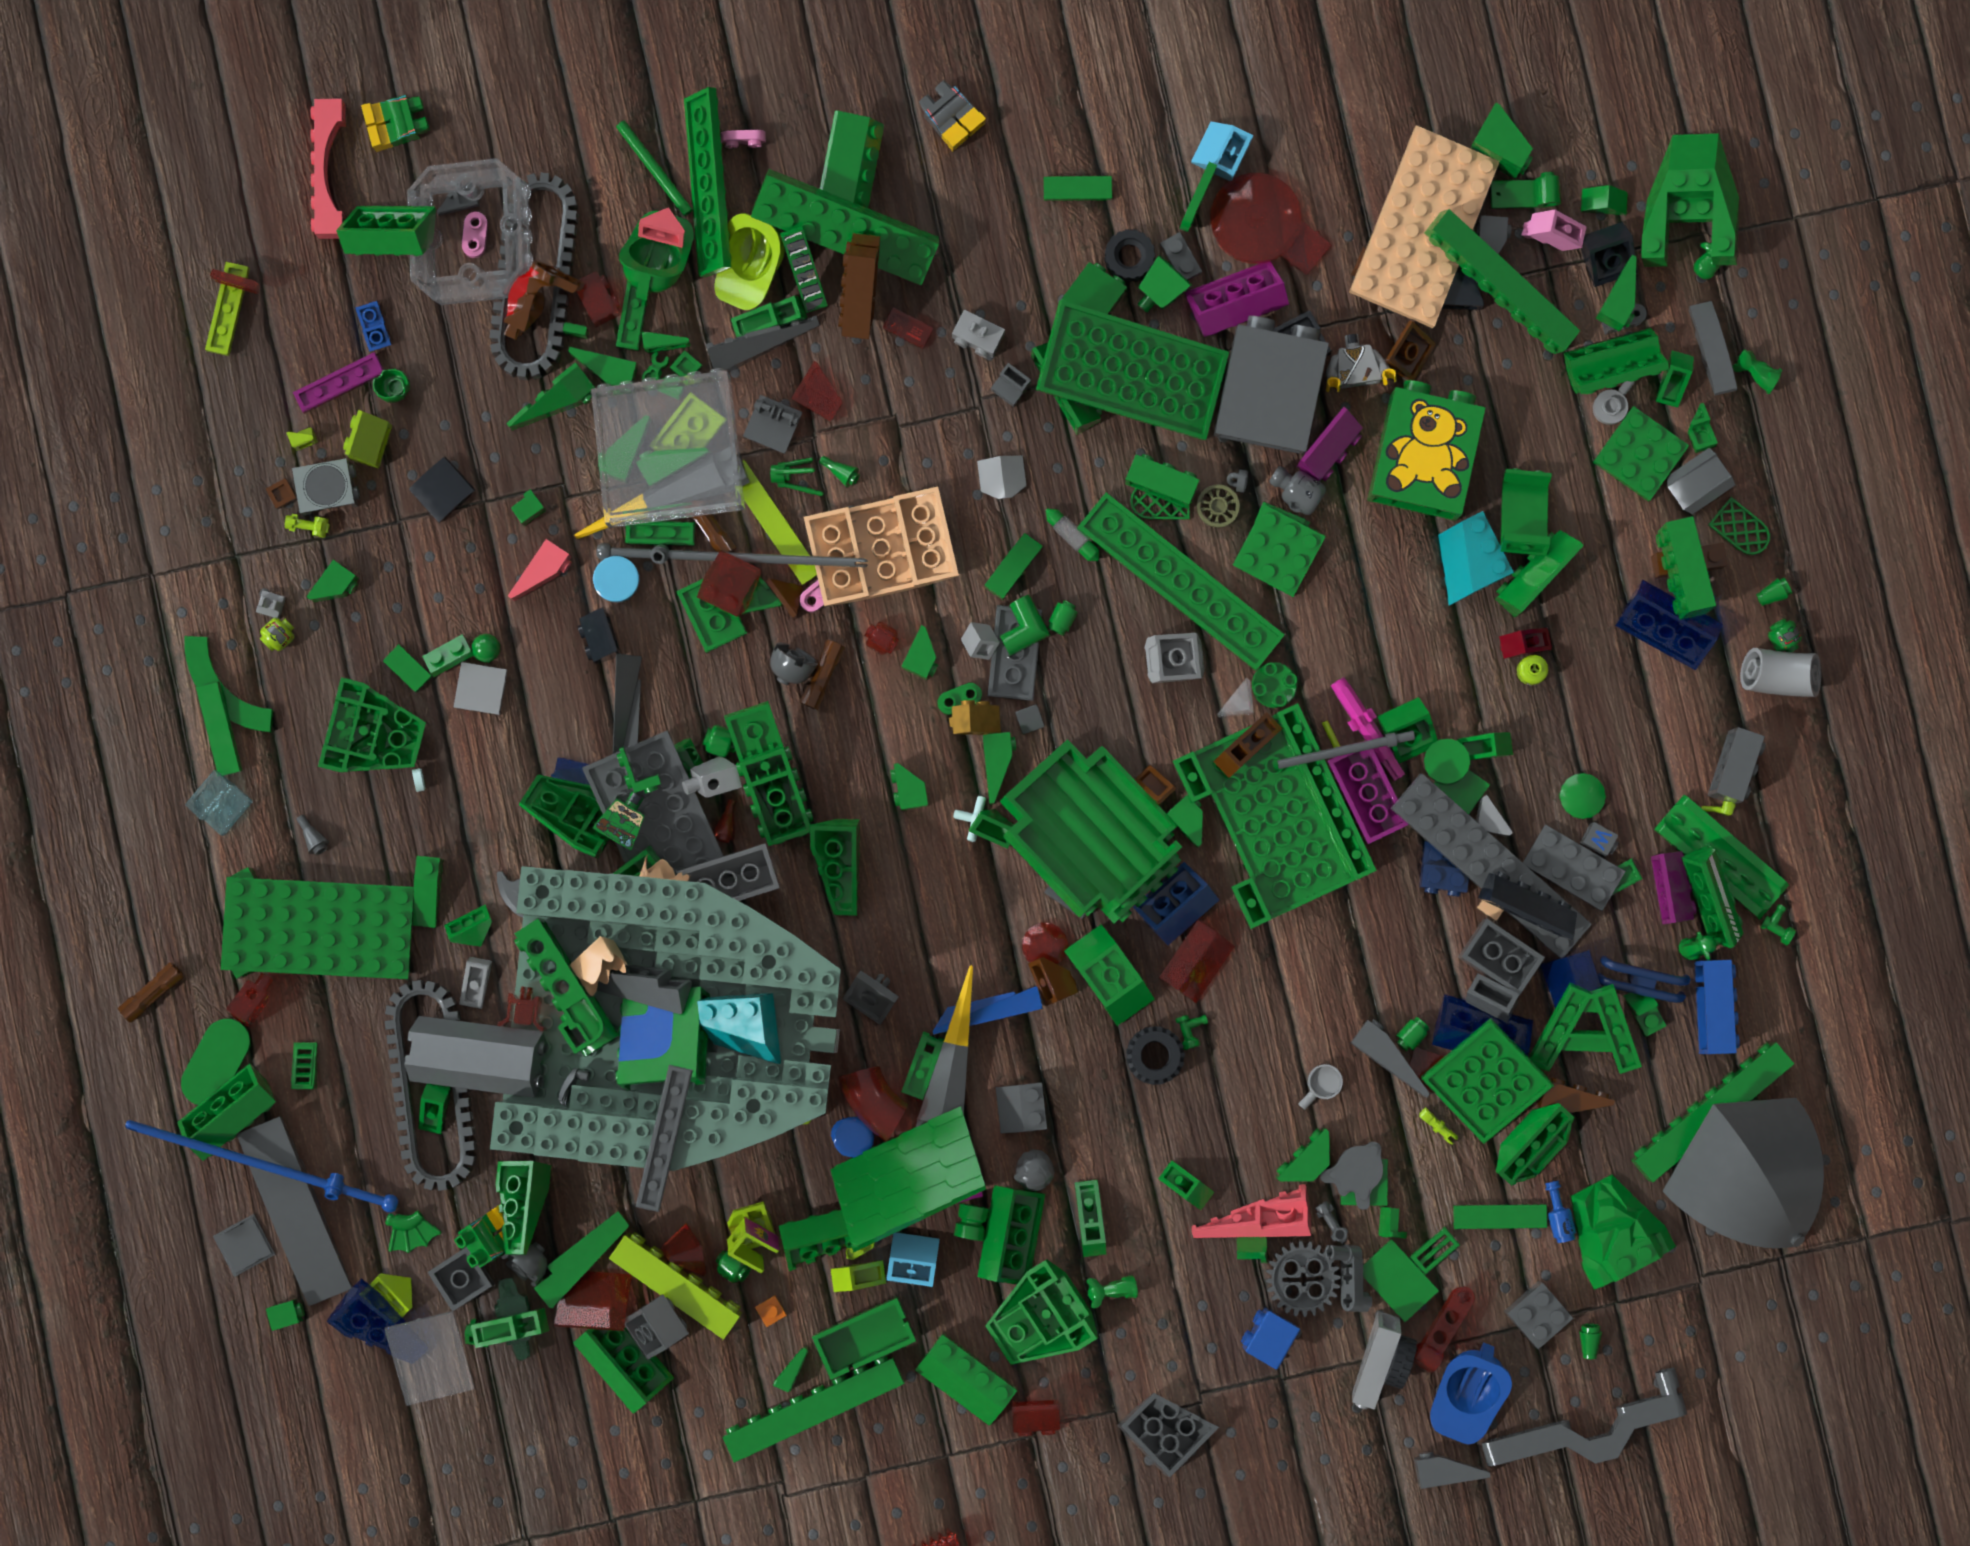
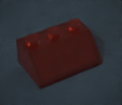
M1197 920L1158 978L1197 1004L1235 946L1216 931Z

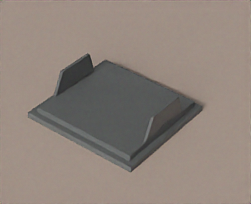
M255 1214L213 1236L234 1277L276 1255Z

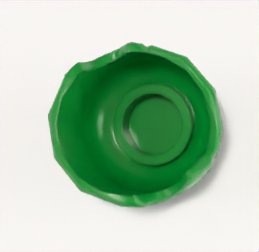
M396 368L383 370L378 378L373 379V390L380 399L388 403H396L404 399L408 394L410 380L403 371Z

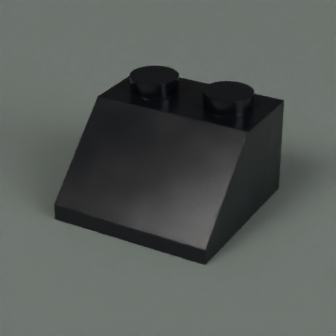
M1620 222L1584 236L1581 248L1582 256L1593 286L1597 287L1617 280L1632 254L1635 256L1633 236L1624 223Z
M603 607L579 619L581 625L577 627L581 638H586L588 646L585 647V651L589 660L593 659L595 664H599L616 658V654H621L608 612Z

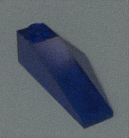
M362 1278L345 1294L327 1319V1322L344 1336L351 1339L355 1337L365 1341V1344L372 1347L375 1345L385 1349L388 1354L412 1364L428 1350L427 1344L387 1300Z

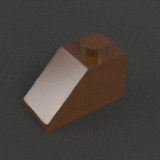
M1044 957L1028 963L1045 1006L1079 993L1076 981L1069 970Z

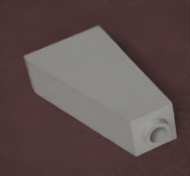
M1377 1311L1352 1392V1402L1362 1409L1371 1408L1375 1410L1401 1336L1399 1317Z

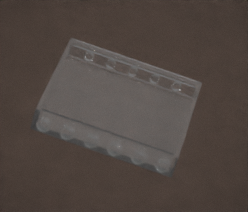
M717 368L710 370V373L704 374L695 371L688 373V376L682 377L667 375L665 379L656 380V378H645L642 382L637 383L622 381L620 385L615 386L600 384L597 388L591 389L604 521L609 528L745 510L731 376L727 370L724 371V369Z

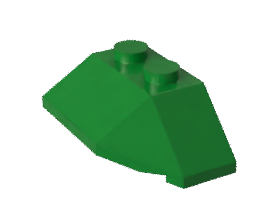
M1560 1103L1531 1110L1500 1144L1496 1172L1511 1186L1517 1184V1182L1536 1177L1567 1144L1574 1116Z

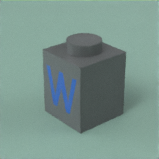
M1592 822L1589 824L1579 844L1604 857L1608 856L1609 853L1613 854L1619 842L1616 841L1617 834Z

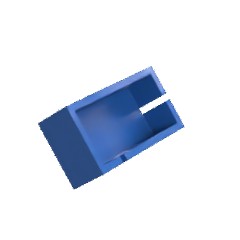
M1732 960L1694 962L1695 982H1704V987H1696L1699 1054L1737 1053L1736 1048H1739L1740 1040L1739 1035L1735 1033V1025H1738V1012L1734 1011V1002L1737 1001V990L1733 988V978L1736 977L1735 965H1732Z

